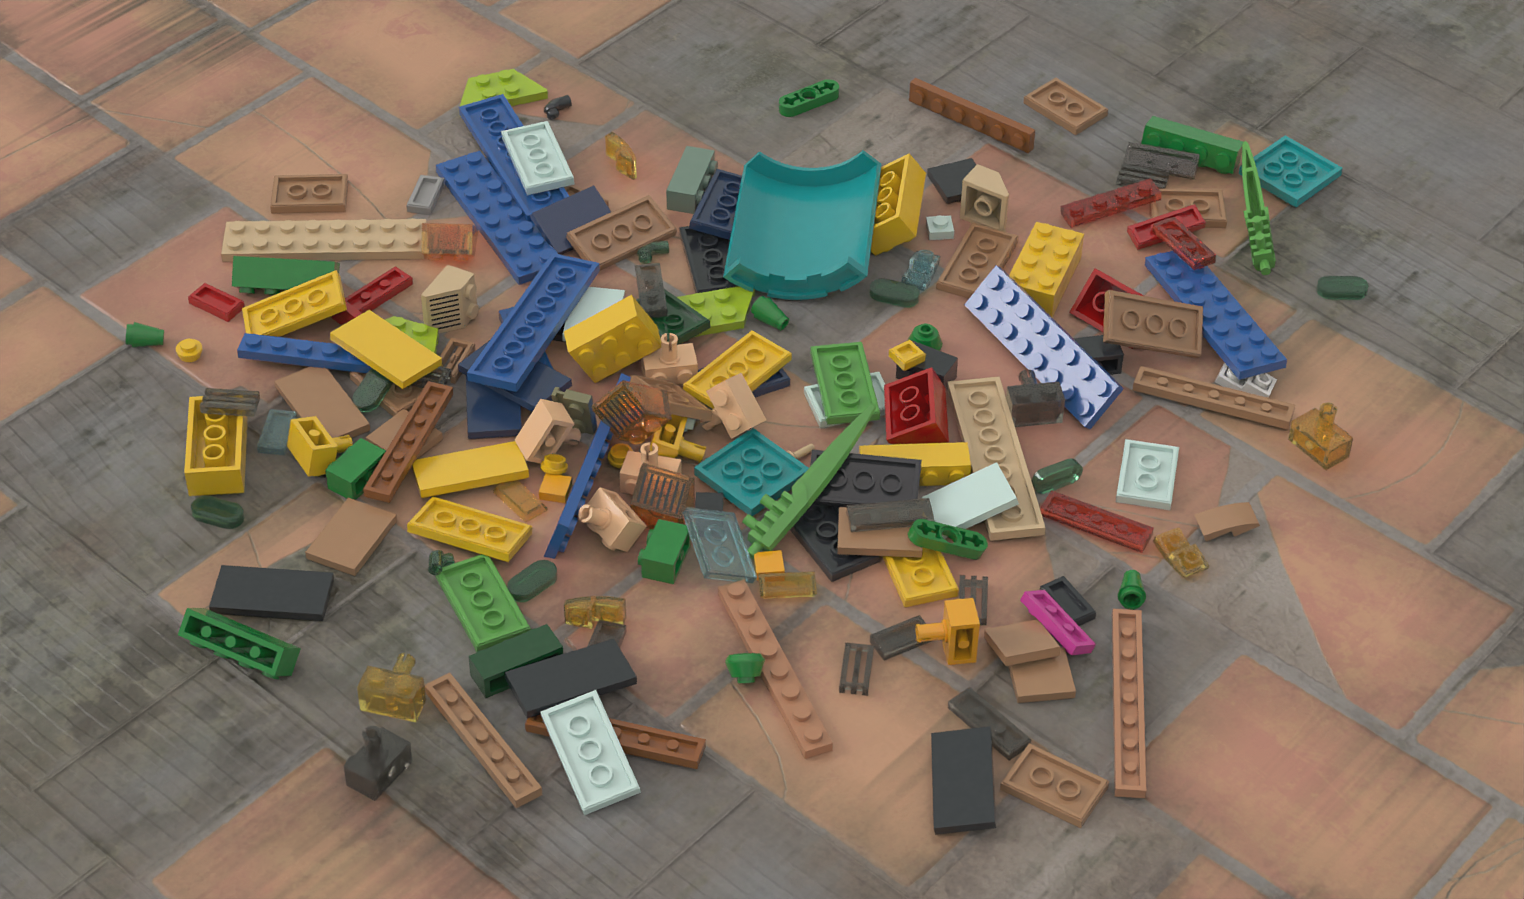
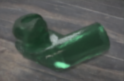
M668 241L651 242L640 247L637 250L639 262L647 264L652 261L651 255L669 253Z
M442 550L432 551L429 555V573L432 575L441 574L443 567L455 563L454 555L452 553L444 554Z

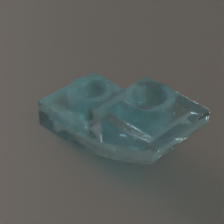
M929 250L916 251L910 258L908 270L902 276L901 286L926 291L936 272L940 256L934 255Z

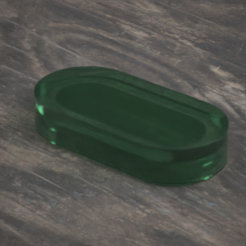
M1324 276L1318 280L1316 290L1321 297L1326 299L1358 300L1367 295L1369 284L1365 279L1358 276Z
M884 278L876 279L870 284V296L876 301L901 307H912L919 302L920 290L915 285Z
M373 368L370 369L353 394L355 406L361 412L375 410L393 385V382Z
M1073 458L1038 470L1032 477L1033 488L1039 494H1046L1073 484L1082 475L1083 468Z
M201 496L191 503L192 516L199 522L224 529H234L239 527L245 519L242 506L234 502L212 496Z
M538 560L508 581L507 587L514 600L517 602L529 601L554 584L557 580V567L551 561Z

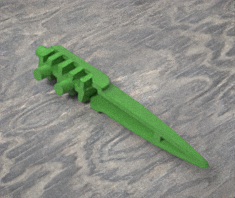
M1244 141L1242 145V176L1246 203L1244 218L1249 235L1252 261L1257 271H1261L1262 275H1269L1276 262L1268 206H1264L1260 180L1248 142Z
M874 403L867 407L826 448L802 477L792 486V494L784 491L778 501L765 494L761 498L760 503L770 511L764 514V518L761 521L756 520L750 514L746 515L742 523L751 529L747 540L752 545L746 551L750 558L754 559V554L760 551H772L816 500L841 467L867 426L876 409Z

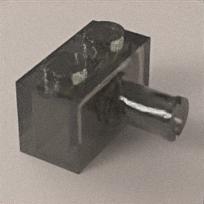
M1029 369L1030 377H1028L1026 370L1019 373L1018 378L1021 385L1007 386L1006 400L1015 427L1063 422L1065 398L1060 382L1037 383L1035 372Z
M369 726L365 728L366 731L363 730L362 732L364 746L355 755L347 759L344 765V773L348 787L376 801L413 760L409 741L383 727Z

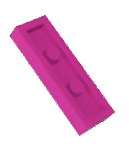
M1045 590L1024 592L1020 601L1028 608L1029 613L1036 617L1046 630L1056 638L1070 655L1092 653L1096 644Z

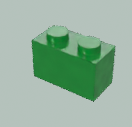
M360 438L325 469L328 489L346 499H358L364 493L365 485L386 450Z
M658 519L655 528L650 529L648 532L646 548H642L639 552L638 565H641L642 578L674 584L691 546V526Z

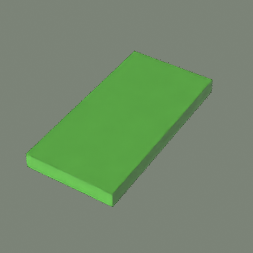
M862 342L811 346V359L827 425L852 423L872 403L876 405V409L869 421L880 420V410Z
M481 554L435 570V577L476 652L531 630L489 556Z

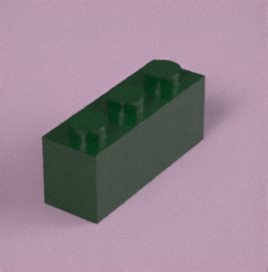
M545 624L468 656L470 676L484 697L489 698L510 689L505 680V672L564 654L563 646L548 624Z

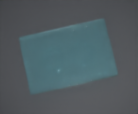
M686 507L682 514L704 578L735 582L744 579L746 583H753L757 575L735 513Z

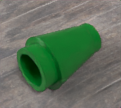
M761 296L752 305L751 313L754 314L755 319L780 331L787 327L790 319L770 297L765 298Z
M137 322L127 324L126 345H132V348L163 345V329Z
M1128 570L1124 573L1118 592V600L1126 609H1138L1146 600L1141 575L1136 570Z

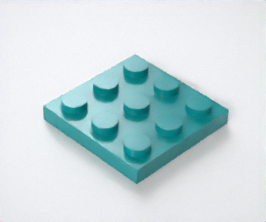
M1286 135L1253 157L1261 187L1294 207H1298L1339 178L1343 170L1339 165ZM1241 165L1240 168H1239V174H1240L1241 176H1242V165Z
M751 428L695 466L694 475L718 493H723V497L746 514L754 516L765 508L760 503L761 498L765 494L777 500L784 491H790L795 482L809 468L756 429Z

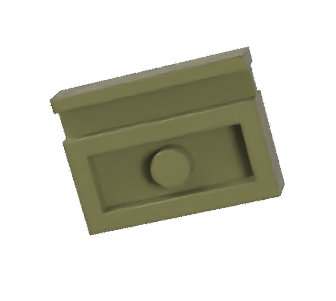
M555 386L551 395L553 402L563 404L574 422L572 428L579 429L581 433L594 435L598 426L592 395L566 389V392H562L559 390V387Z

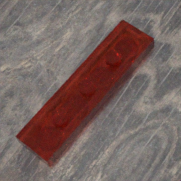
M1150 178L1062 205L1061 215L1070 228L1160 201L1161 191Z
M1052 490L1040 507L1043 517L1143 553L1153 536L1154 528Z

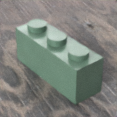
M686 146L666 190L667 210L690 214L695 213L712 179V175L718 169V161H715V150Z

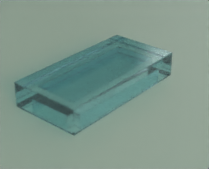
M269 410L257 445L258 453L285 455L291 419H297L296 411Z

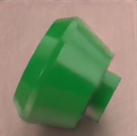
M926 323L916 326L908 340L939 351L943 345L938 330Z
M761 653L731 654L725 660L731 678H737V683H754L755 677L761 675L765 658Z

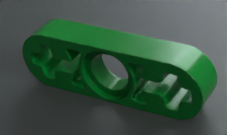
M827 79L782 96L779 99V113L785 117H794L837 100L839 97L838 82Z
M925 519L915 520L908 531V538L916 546L969 559H979L988 547L986 538L978 532ZM942 535L951 538L954 543L947 542Z

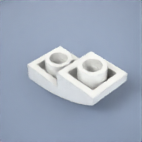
M1224 363L1215 383L1223 387L1268 398L1277 379L1264 373L1239 380Z

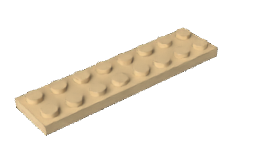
M414 218L226 222L221 252L222 262H233V256L300 260L424 259L427 223L426 219Z
M1000 377L948 381L947 391L962 442H968L971 474L997 462L1019 503L984 520L990 541L1045 535L1046 527Z

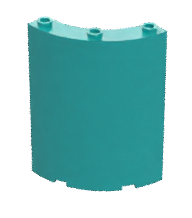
M862 150L851 159L836 165L803 168L781 163L759 151L743 168L723 277L748 291L753 292V289L768 293V297L789 300L826 297L829 292L839 289L844 291L862 281L868 275L882 164Z

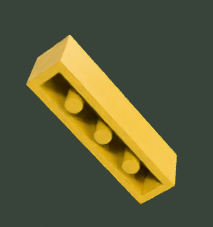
M968 442L859 446V454L922 460L919 486L949 485L970 475L971 472Z

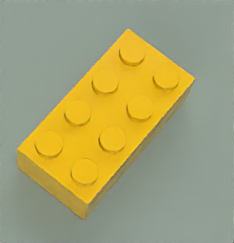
M910 153L881 167L871 252L875 256L882 252H888L893 247L909 242L916 237L926 172Z
M1036 222L1009 276L1053 317L1082 257L1084 234Z
M244 394L189 397L184 469L189 496L244 493L248 422Z

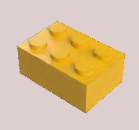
M632 295L564 331L568 353L594 383L661 348V339L657 325Z

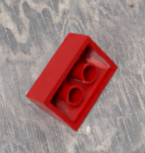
M1094 268L1069 313L1104 332L1106 291L1113 290L1144 295Z
M932 367L884 385L886 440L889 444L949 443L946 388Z

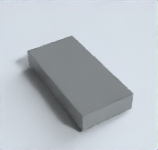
M420 175L406 205L407 212L431 215L444 187V178Z

